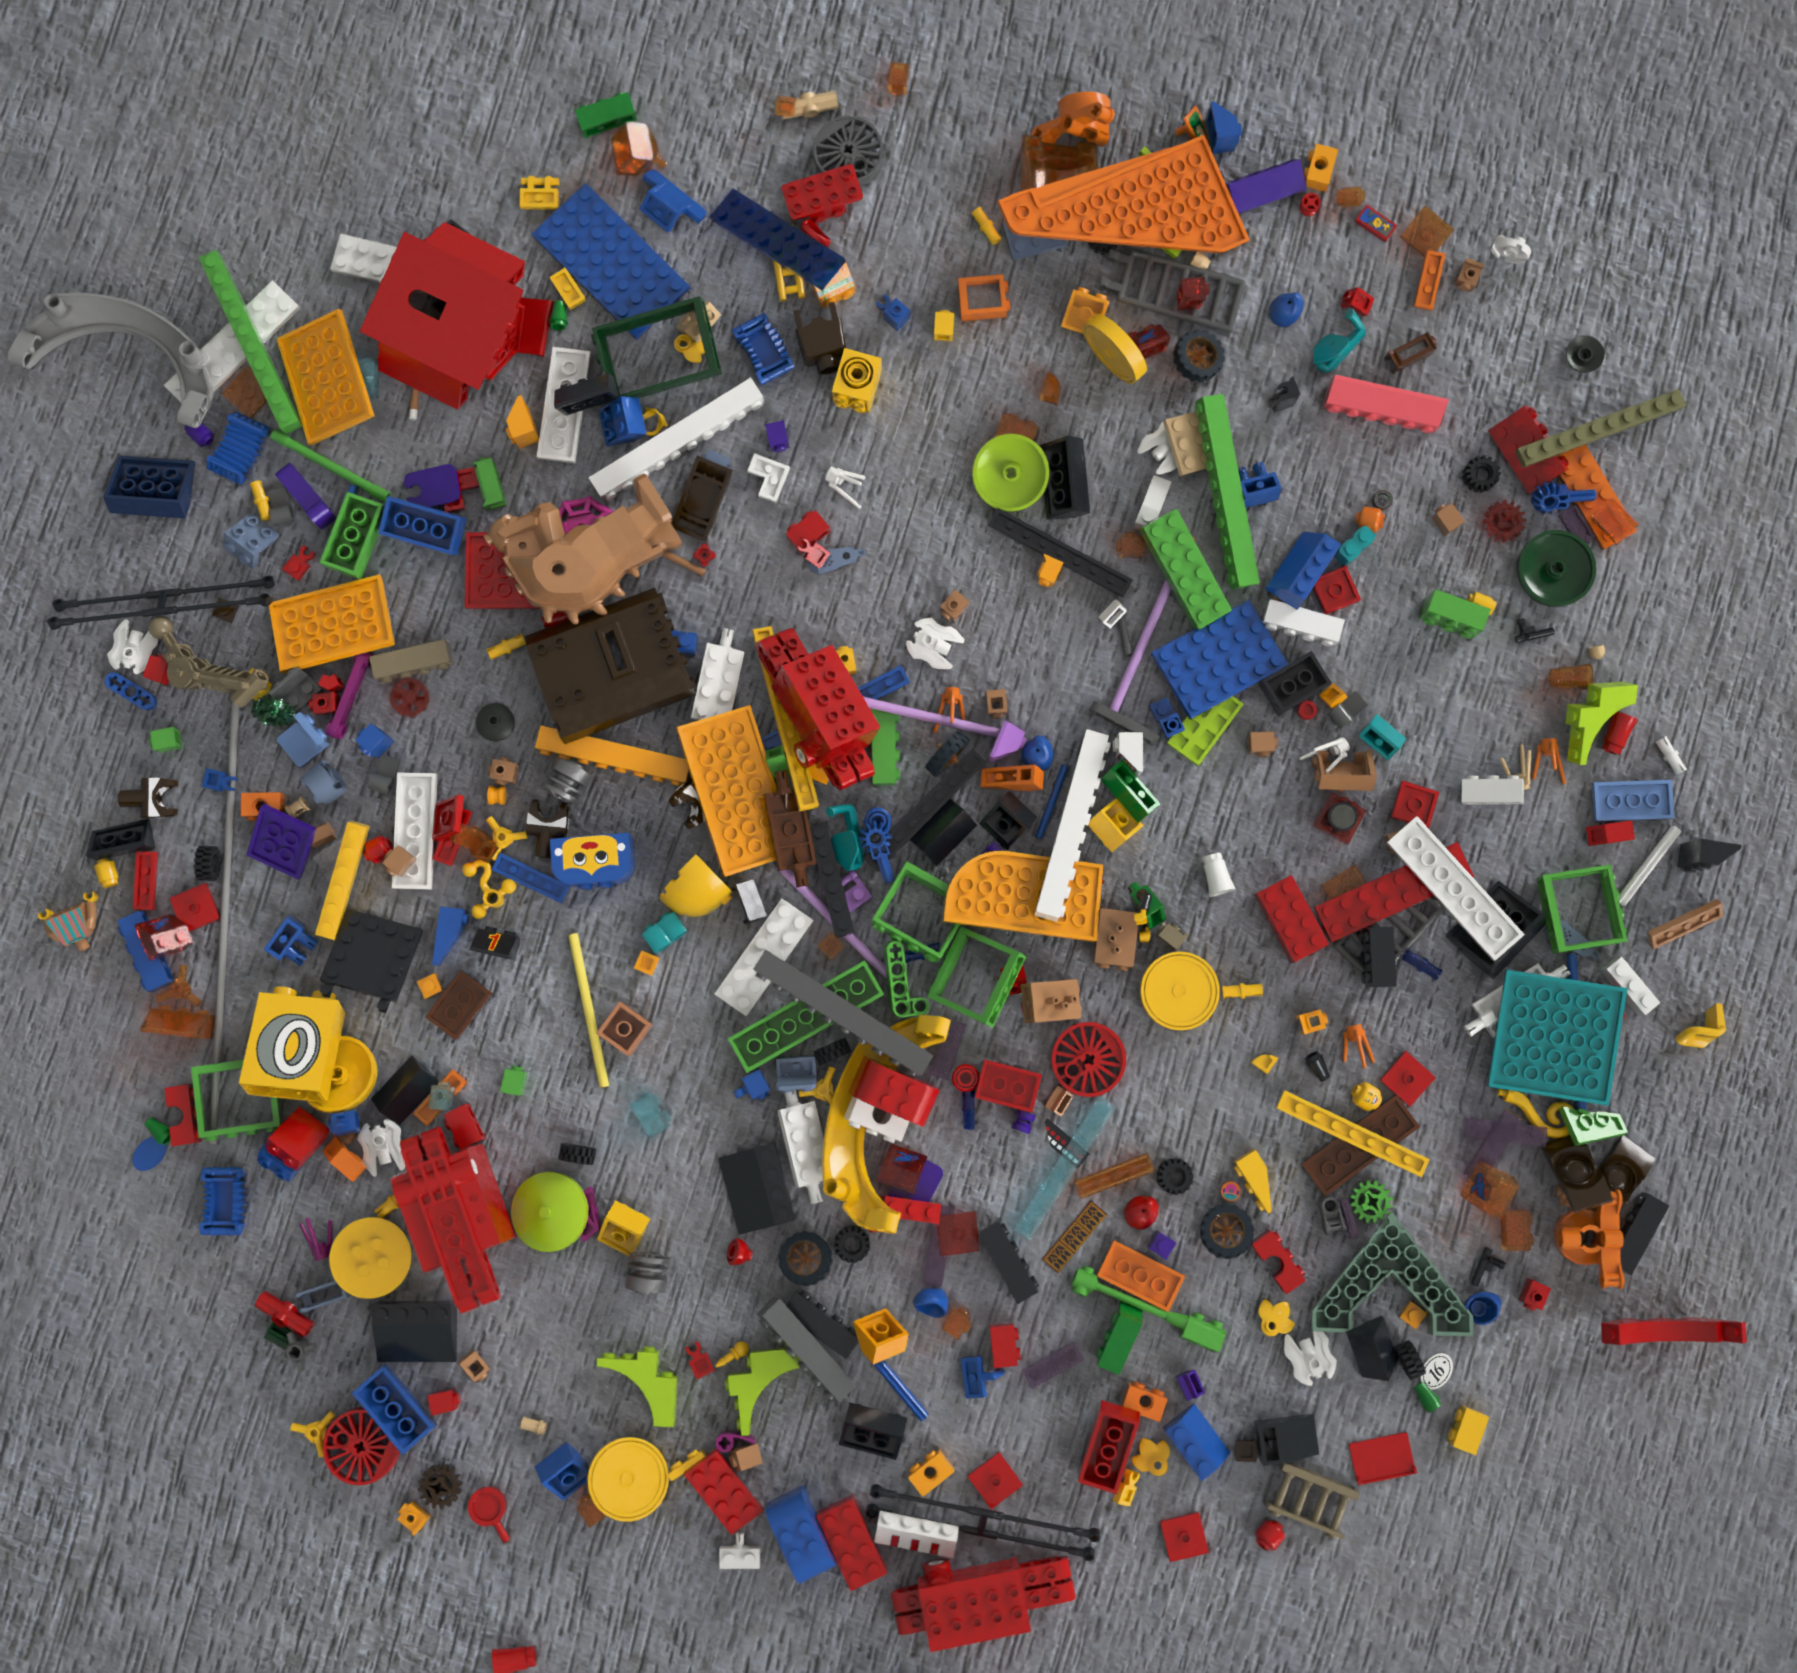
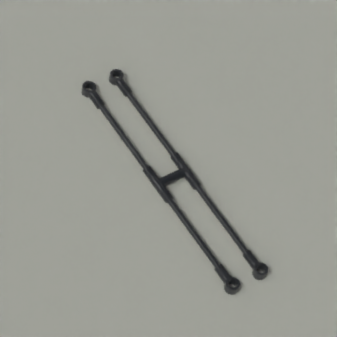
M265 576L259 580H249L243 583L189 589H167L150 591L144 594L81 601L56 599L52 602L56 612L64 611L66 608L79 607V605L142 598H158L156 608L143 609L137 612L83 618L59 619L54 616L50 617L47 623L51 630H56L61 626L82 622L136 616H158L175 614L181 611L245 604L247 606L258 604L269 606L272 600L268 593H263L259 597L245 598V600L192 606L165 607L167 597L242 587H264L270 589L275 586V582L272 576Z
M873 1484L870 1489V1496L874 1499L880 1497L898 1498L980 1516L978 1527L955 1525L959 1526L958 1531H962V1533L1068 1552V1554L1083 1557L1085 1561L1094 1560L1095 1550L1092 1547H1085L1084 1549L1073 1546L1065 1547L1000 1534L998 1531L985 1529L988 1518L1001 1521L1004 1519L1074 1533L1076 1536L1088 1538L1091 1542H1098L1100 1540V1530L1094 1527L1090 1529L1071 1528L1006 1515L1003 1512L984 1508L965 1507L900 1494L897 1491L883 1489L879 1484ZM874 1503L868 1504L866 1508V1515L870 1518L879 1516L880 1511L895 1513L892 1510L878 1508Z

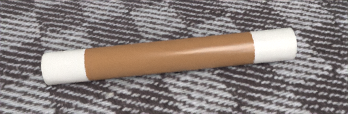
M412 388L410 420H417L420 391Z

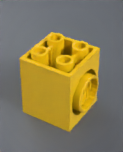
M844 348L832 389L833 403L840 408H854V411L858 413H870L882 372L881 358Z

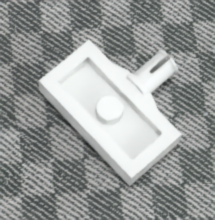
M739 1532L735 1533L736 1544L720 1546V1569H760V1546L744 1544V1532L740 1533V1539Z

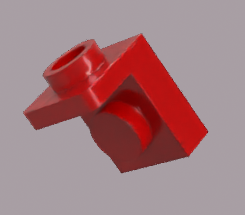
M1359 287L1348 289L1343 294L1340 306L1342 308L1350 307L1360 315L1367 316L1375 298Z

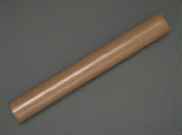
M667 550L663 551L662 557L702 577L705 575V569Z

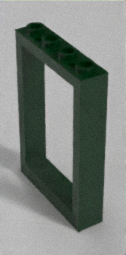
M700 296L592 328V342L598 351L596 359L602 368L600 373L606 372L614 377L619 397L642 398L722 375L705 301ZM695 311L709 369L620 395L607 337Z

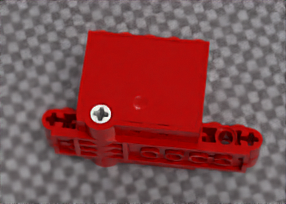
M439 1126L421 1133V1138L417 1134L400 1141V1152L407 1171L391 1177L390 1181L394 1197L403 1214L422 1271L426 1273L442 1267L455 1306H457L461 1314L480 1307V1303L483 1306L501 1299L500 1290L485 1250L515 1238L516 1234L484 1145L471 1146L451 1154L445 1136Z

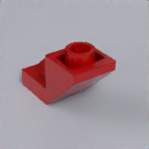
M1632 820L1586 827L1589 846L1635 840Z

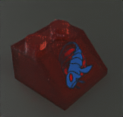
M1151 324L1140 332L1136 333V331L1127 334L1138 347L1144 359L1166 351L1171 339L1170 335L1160 324L1155 326Z
M172 914L134 925L149 961L184 951L194 943L186 924Z
M891 1143L876 1181L915 1194L928 1156Z

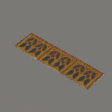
M1090 1201L1042 1260L1059 1273L1108 1214L1093 1201Z

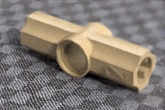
M835 91L821 94L807 92L799 98L780 102L783 119L798 116L812 118L817 116L819 112L838 109Z

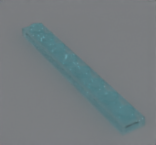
M1100 1096L1097 1098L1013 1229L1031 1240L1116 1108Z

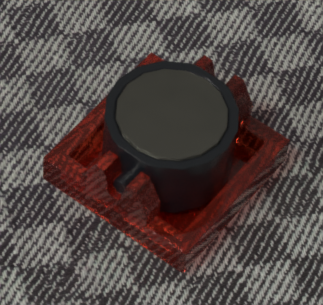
M1331 792L1313 827L1348 845L1367 810L1358 806L1355 801H1350L1347 797H1341Z

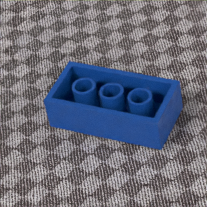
M387 496L378 534L450 555H458L467 518L400 498Z

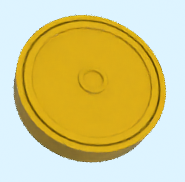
M1095 314L1083 325L1084 337L1094 354L1120 380L1128 384H1134L1147 372L1146 362L1138 347L1111 319L1102 314Z
M1172 952L1155 959L1146 968L1141 978L1139 994L1145 1012L1155 1023L1170 1030H1189L1206 1022L1214 1013L1219 1001L1220 988L1214 970L1204 959L1188 952Z
M376 1217L356 1220L343 1228L332 1244L329 1256L331 1273L337 1284L345 1292L357 1298L375 1299L388 1295L402 1284L409 1272L411 1265L409 1241L403 1231L388 1220Z
M635 1437L615 1439L605 1444L595 1454L590 1463L587 1473V1488L590 1498L603 1514L618 1521L642 1519L651 1514L663 1501L669 1483L668 1467L663 1455L651 1443Z

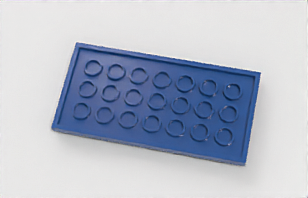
M586 183L532 233V237L563 268L566 267L567 271L616 320L675 304L691 289ZM653 324L629 330L628 332L637 340Z

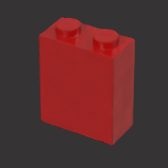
M299 1106L267 1139L265 1148H267L271 1155L283 1160L287 1167L297 1171L328 1139L330 1131L328 1127Z

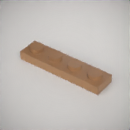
M1716 899L1659 927L1653 928L1648 931L1649 945L1654 950L1722 918V903Z

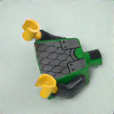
M1134 882L1128 887L1131 893L1132 905L1137 911L1134 914V920L1136 925H1143V928H1145V931L1139 932L1140 942H1149L1150 930L1166 920L1163 904L1147 885L1140 887L1137 882Z

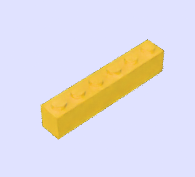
M354 821L347 822L315 935L335 940L338 935L370 829L368 825Z

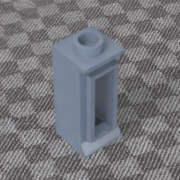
M332 1281L296 1294V1298L302 1297L304 1308L300 1309V1311L303 1313L352 1295L341 1288L342 1294L314 1303L311 1294L338 1285L336 1281Z

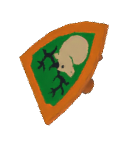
M1195 105L1183 118L1185 125L1175 129V133L1177 136H1180L1187 132L1190 140L1205 135L1209 144L1204 121Z

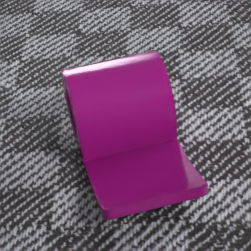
M725 1430L718 1435L715 1444L720 1452H728L732 1449L735 1438H741L755 1444V1437L751 1435L741 1436V1432ZM723 1437L730 1440L727 1446L724 1445V1442L721 1443Z

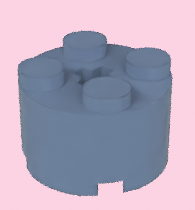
M322 760L306 772L300 780L306 788L311 790L313 793L311 796L315 802L329 805L347 792L348 789L344 788L346 783L335 768L331 770L327 767L329 763L325 760Z

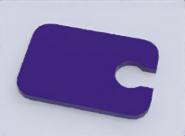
M451 464L408 473L404 478L405 489H410L415 485H419L421 488V493L418 497L406 498L407 501L432 508L456 502L460 498L457 470Z
M917 1155L919 1159L913 1161V1164L905 1162L907 1164L904 1165H909L910 1167L902 1168L888 1196L897 1198L909 1197L911 1200L930 1202L943 1177V1170L938 1165Z

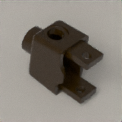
M834 301L829 302L832 320H825L822 317L813 318L811 323L804 327L799 310L793 311L797 326L795 330L796 339L804 364L807 367L816 366L817 372L820 375H827L838 371V360H841L844 348H846L842 319H838Z

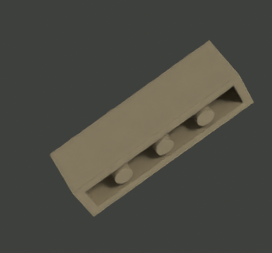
M445 639L369 657L373 677L376 681L381 682V684L390 683L395 678L407 679L416 673L418 675L428 674L433 669L446 670L449 668L448 666L454 665L449 642Z

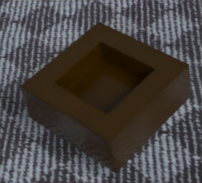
M219 598V600H218L217 603H219V602H228V601ZM239 606L217 607L214 609L212 616L232 624Z
M1235 1440V1460L1237 1462H1257V1441Z

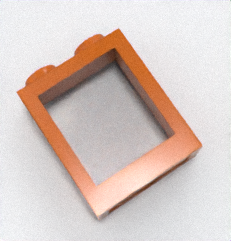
M1003 274L958 278L961 321L1006 317L1007 311L1010 310V301L1006 299L1005 292H1008V281H1004Z

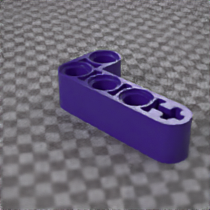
M290 462L275 473V476L301 505L308 517L321 530L337 518Z

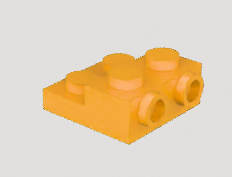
M1078 287V290L1073 289L1061 327L1083 334V325L1095 314L1105 316L1110 301L1106 300V295L1096 293V296L1088 294L1089 290Z

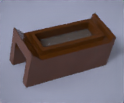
M1427 331L1406 344L1388 351L1384 360L1388 361L1391 359L1395 366L1391 372L1395 374L1433 354L1437 349V342Z

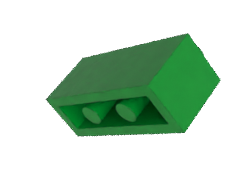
M628 92L618 93L608 99H600L591 105H582L575 110L584 138L638 121Z
M1123 760L1112 767L1101 778V781L1137 823L1141 822L1160 805L1158 800Z

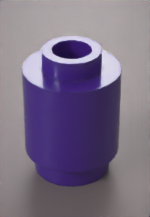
M202 422L198 428L185 425L184 430L186 434L200 447L209 446L213 442V432Z

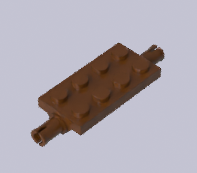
M787 770L775 772L778 786L777 792L763 795L777 870H794L796 888L808 886L805 868L817 863L807 810L799 811L794 790L792 787H789Z

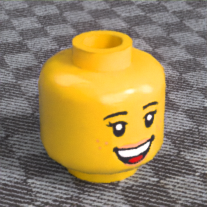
M1368 1082L1355 1085L1351 1091L1352 1102L1365 1111L1375 1110L1381 1104L1380 1090Z

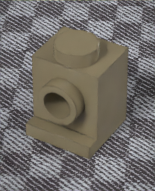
M1165 921L1157 929L1159 932L1157 937L1174 951L1189 936L1187 933L1181 934L1182 930L1174 923L1170 925Z

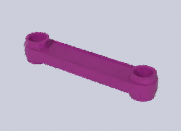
M371 651L353 657L354 666L335 716L326 727V734L332 738L343 739L346 734V721L366 669L371 666L369 657L374 656V653H371Z

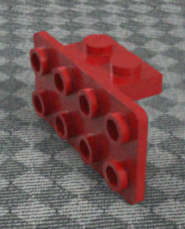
M852 164L789 182L781 187L790 218L793 221L808 216L815 223H821L830 217L837 218L847 212V204L863 199V193Z

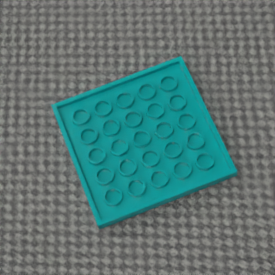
M1505 969L1487 1086L1609 1106L1628 988Z

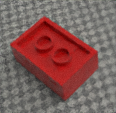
M984 1059L975 1098L1033 1113L1042 1074Z

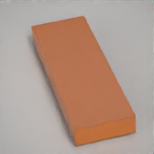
M1426 250L1413 307L1429 311L1433 310L1446 253Z
M452 1069L412 1114L428 1127L468 1082Z

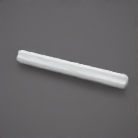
M1671 826L1619 894L1620 905L1625 906L1681 833L1679 828Z

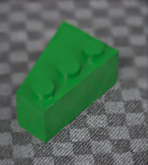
M1119 1302L1116 1312H1114L1111 1318L1109 1330L1107 1329L1104 1334V1343L1102 1347L1099 1346L1095 1357L1098 1358V1367L1120 1375L1142 1326L1143 1310L1125 1302Z

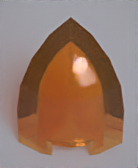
M1048 371L1039 400L1058 405L1061 385L1055 374Z

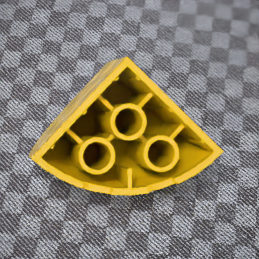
M695 855L679 871V878L676 880L672 879L664 888L667 892L665 894L662 892L659 897L663 904L673 912L682 916L698 917L711 913L721 904L725 906L733 898L731 895L734 892L699 856Z

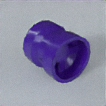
M1017 1109V1118L1011 1128L1030 1134L1032 1129L1031 1123L1035 1120L1036 1115Z

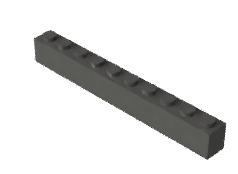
M765 950L753 968L757 972L755 974L756 977L764 982L766 979L772 981V987L780 992L783 989L790 993L788 997L797 1003L802 1000L806 1003L805 1008L813 1013L819 1011L824 1014L822 1019L830 1024L835 1021L840 1025L838 1029L846 1034L854 1033L857 1035L855 1038L863 1045H866L868 1042L874 1046L872 1050L881 1056L883 1053L890 1056L889 1061L898 1067L900 1064L906 1066V1072L916 1077L917 1074L922 1076L932 1060V1054L771 952Z

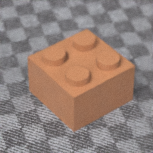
M619 1001L596 1034L625 1055L632 1056L654 1024L624 1002Z

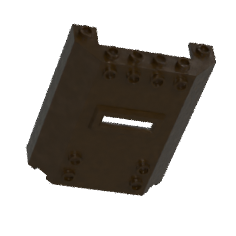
M655 587L604 606L607 610L606 615L590 611L578 616V624H573L570 620H566L525 636L526 647L550 716L555 722L558 734L564 744L696 695L694 692V688H697L694 678H689L684 665L687 664L684 653L680 654L678 650L681 647L678 637H673L671 632L675 630L671 619L667 620L665 615L668 613L663 595L662 593H657ZM612 631L626 666L620 670H617L605 634Z

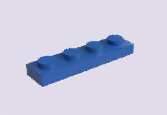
M499 853L491 869L561 904L571 887L502 853Z

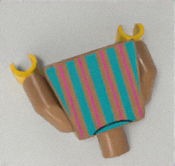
M92 891L93 896L89 899L88 893L85 892L83 898L88 901L86 904L81 902L57 913L45 909V916L44 913L39 912L38 918L44 920L43 926L47 936L58 943H62L63 946L75 943L79 952L89 948L90 945L86 938L93 933L96 927L97 909L95 902L98 900V894Z

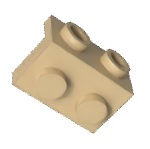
M705 301L712 327L721 314L710 302ZM695 311L687 313L680 318L676 328L680 333L689 335L694 342L699 343L701 335Z

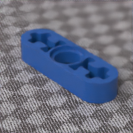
M112 672L105 677L107 688L138 707L150 711L157 706V698L153 694L124 676ZM112 679H117V681L123 684V686L120 687L118 685H115L113 682H111ZM134 686L136 689L135 694L128 697L127 689ZM139 697L147 698L151 703L149 705L145 704Z

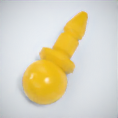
M744 1341L737 1342L733 1348L729 1349L730 1353L718 1360L715 1367L724 1366L732 1361L733 1358L737 1361L739 1357H745L749 1352L748 1344Z

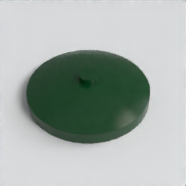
M1550 530L1538 534L1523 547L1517 562V576L1525 593L1537 603L1549 607H1564L1577 602L1589 592L1596 577V561L1590 547L1580 537L1563 530Z

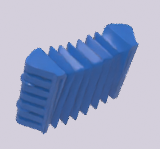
M765 312L754 316L753 319L739 324L738 327L731 330L737 344H740L741 349L744 348L745 353H747V357H750L757 380L761 385L795 368L789 357L787 347L784 345V339H781L780 333H777V328H773L772 322L769 323Z
M235 411L227 417L230 425L225 426L227 430H224L226 435L222 436L224 441H219L221 446H216L218 451H213L215 455L208 456L206 460L208 470L242 485L247 479L245 474H250L248 468H254L252 463H257L255 457L261 456L258 450H263L260 444H265L262 438H268L270 427Z
M243 1167L202 1168L201 1180L206 1183L202 1186L206 1188L203 1193L207 1194L204 1197L207 1202L203 1205L207 1208L203 1210L205 1214L202 1215L205 1219L199 1224L200 1235L231 1236L242 1234L245 1223L241 1220L246 1217L241 1214L247 1211L242 1207L248 1204L243 1200L248 1197V1195L243 1193L248 1189L243 1186L247 1182L243 1180L246 1176Z

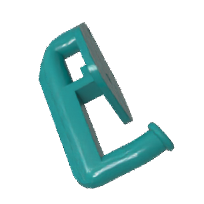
M1352 308L1348 309L1345 313V318L1349 319L1355 327L1348 337L1328 334L1314 347V364L1321 373L1335 370L1366 334L1363 323Z
M851 804L828 806L826 808L827 815L834 817L835 814L844 813L847 831L835 834L831 838L836 861L846 871L857 870L863 864L864 850L861 847L862 841L858 838L861 834L856 809Z

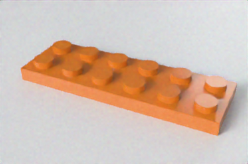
M1584 445L1560 454L1561 456L1564 455L1569 462V470L1558 476L1562 485L1566 484L1569 491L1596 490L1597 496L1594 501L1573 503L1601 550L1603 551L1637 532L1636 527L1588 447Z

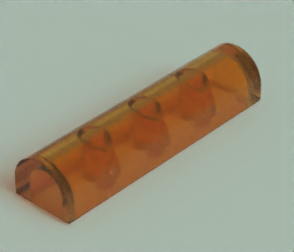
M1145 1153L1076 1179L1074 1183L1080 1199H1084L1153 1173L1155 1169L1149 1154Z

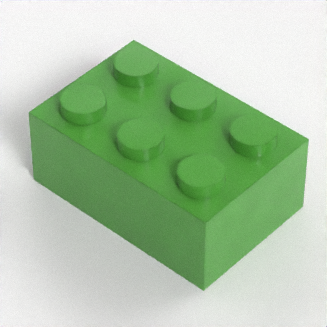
M1435 589L1426 597L1419 619L1423 620V623L1427 625H1438L1446 632L1454 631L1460 633V636L1463 638L1471 639L1484 630L1491 609Z

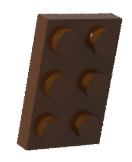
M460 970L425 1018L453 1039L458 1040L493 993L463 970Z

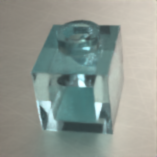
M438 1081V1085H431L428 1109L451 1111L453 1109L455 1087L450 1086V1082Z

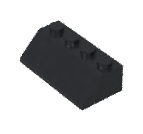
M1068 435L1040 445L1047 457L1050 471L1049 481L1044 491L1046 519L1076 518L1089 514L1090 505L1083 438Z

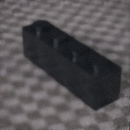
M1642 1192L1641 1195L1639 1194L1635 1198V1206L1625 1216V1224L1620 1229L1624 1239L1623 1247L1620 1248L1622 1271L1629 1275H1632L1669 1208L1668 1204L1649 1193Z
M996 1221L980 1230L978 1234L1017 1304L1038 1293L1036 1287L1039 1284L1034 1275L1030 1277L1026 1270L1029 1269V1266L1025 1259L1018 1257L1016 1252L1020 1250L1015 1241H1009L1007 1237L1009 1231L1006 1225Z
M797 1290L786 1304L787 1308L811 1334L847 1359L859 1342L855 1328L852 1326L848 1328L843 1324L844 1320L838 1315L834 1314L832 1316L826 1312L827 1307L822 1303H814L810 1300L811 1295L804 1290L801 1292Z

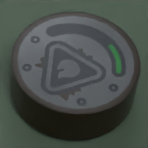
M1385 490L1378 491L1372 498L1373 506L1381 511L1388 509L1393 501L1392 495Z

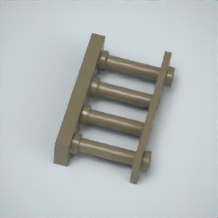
M1293 1463L1279 1464L1278 1467L1283 1471L1284 1477L1274 1504L1268 1501L1265 1502L1269 1513L1278 1517L1282 1514L1326 1532V1536L1337 1540V1537L1344 1539L1345 1535L1342 1531L1338 1530L1348 1501H1351V1498L1358 1501L1360 1492L1353 1487ZM1297 1476L1302 1478L1303 1484L1293 1511H1290L1281 1506L1291 1479ZM1317 1484L1321 1486L1320 1489L1322 1491L1310 1519L1300 1514L1310 1486ZM1332 1491L1339 1493L1341 1498L1332 1523L1328 1526L1319 1521L1329 1493L1332 1494Z

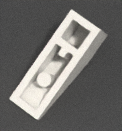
M1153 475L1133 528L1138 530L1158 518L1171 481Z

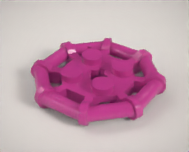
M589 495L586 498L570 501L564 500L559 508L561 519L566 511L569 513L566 522L562 523L564 534L576 526L595 524L594 521L599 517H606L614 512ZM585 506L584 510L573 512L571 509L575 507ZM591 507L601 512L599 516L590 512Z

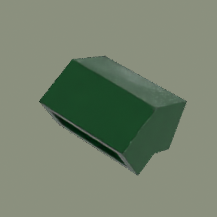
M272 1322L267 1329L264 1339L286 1350L289 1345L287 1334L293 1331L287 1327H279Z

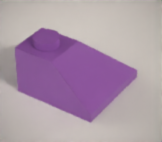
M1004 721L988 762H996L1017 753L1019 748L1023 749L1027 738H1024L1025 732L1013 724Z

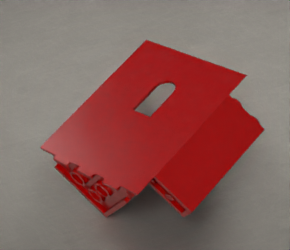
M446 222L436 227L433 233L426 237L424 241L404 231L359 331L379 341L378 371L458 410L468 400L469 386L479 390L484 378L492 381L520 347L525 306L521 305L519 301L524 290L515 285L524 276L525 261ZM415 290H422L446 302L440 319L437 320L414 309L409 303L410 294Z

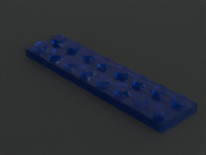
M735 189L728 193L710 215V219L714 223L821 291L846 262L841 255Z

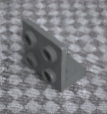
M297 667L289 670L281 682H276L271 687L272 690L269 694L279 700L295 716L309 704L312 694H320L323 689L307 672Z

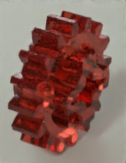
M1507 500L1502 501V503L1497 501L1494 503V506L1491 505L1488 508L1489 511L1484 513V516L1487 517L1483 520V523L1487 524L1484 530H1490L1488 536L1495 535V541L1502 538L1503 543L1507 539L1513 541L1515 536L1519 537L1521 535L1520 531L1525 529V526L1522 525L1527 521V519L1522 518L1525 511L1519 512L1521 506L1514 507V501L1510 504H1507Z

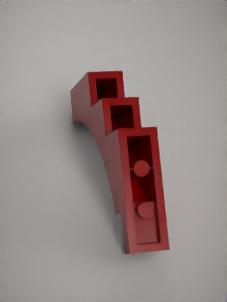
M1658 1317L1647 1320L1625 1318L1601 1323L1602 1343L1624 1345L1666 1341L1747 1343L1746 1322L1698 1317L1680 1319Z

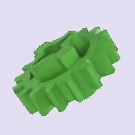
M1365 1180V1185L1358 1182L1359 1188H1352L1355 1194L1349 1195L1353 1199V1202H1350L1349 1205L1354 1206L1351 1212L1354 1214L1359 1213L1357 1218L1361 1220L1364 1217V1222L1366 1223L1370 1219L1373 1223H1377V1218L1383 1221V1214H1390L1387 1208H1393L1389 1204L1393 1197L1387 1196L1390 1190H1383L1385 1184L1381 1183L1378 1185L1376 1180H1373L1372 1184L1369 1180ZM1368 1188H1375L1378 1192L1373 1194ZM1361 1194V1201L1358 1203V1199ZM1369 1197L1374 1199L1372 1201L1373 1206L1367 1204L1369 1202ZM1370 1209L1374 1214L1368 1215L1363 1211Z

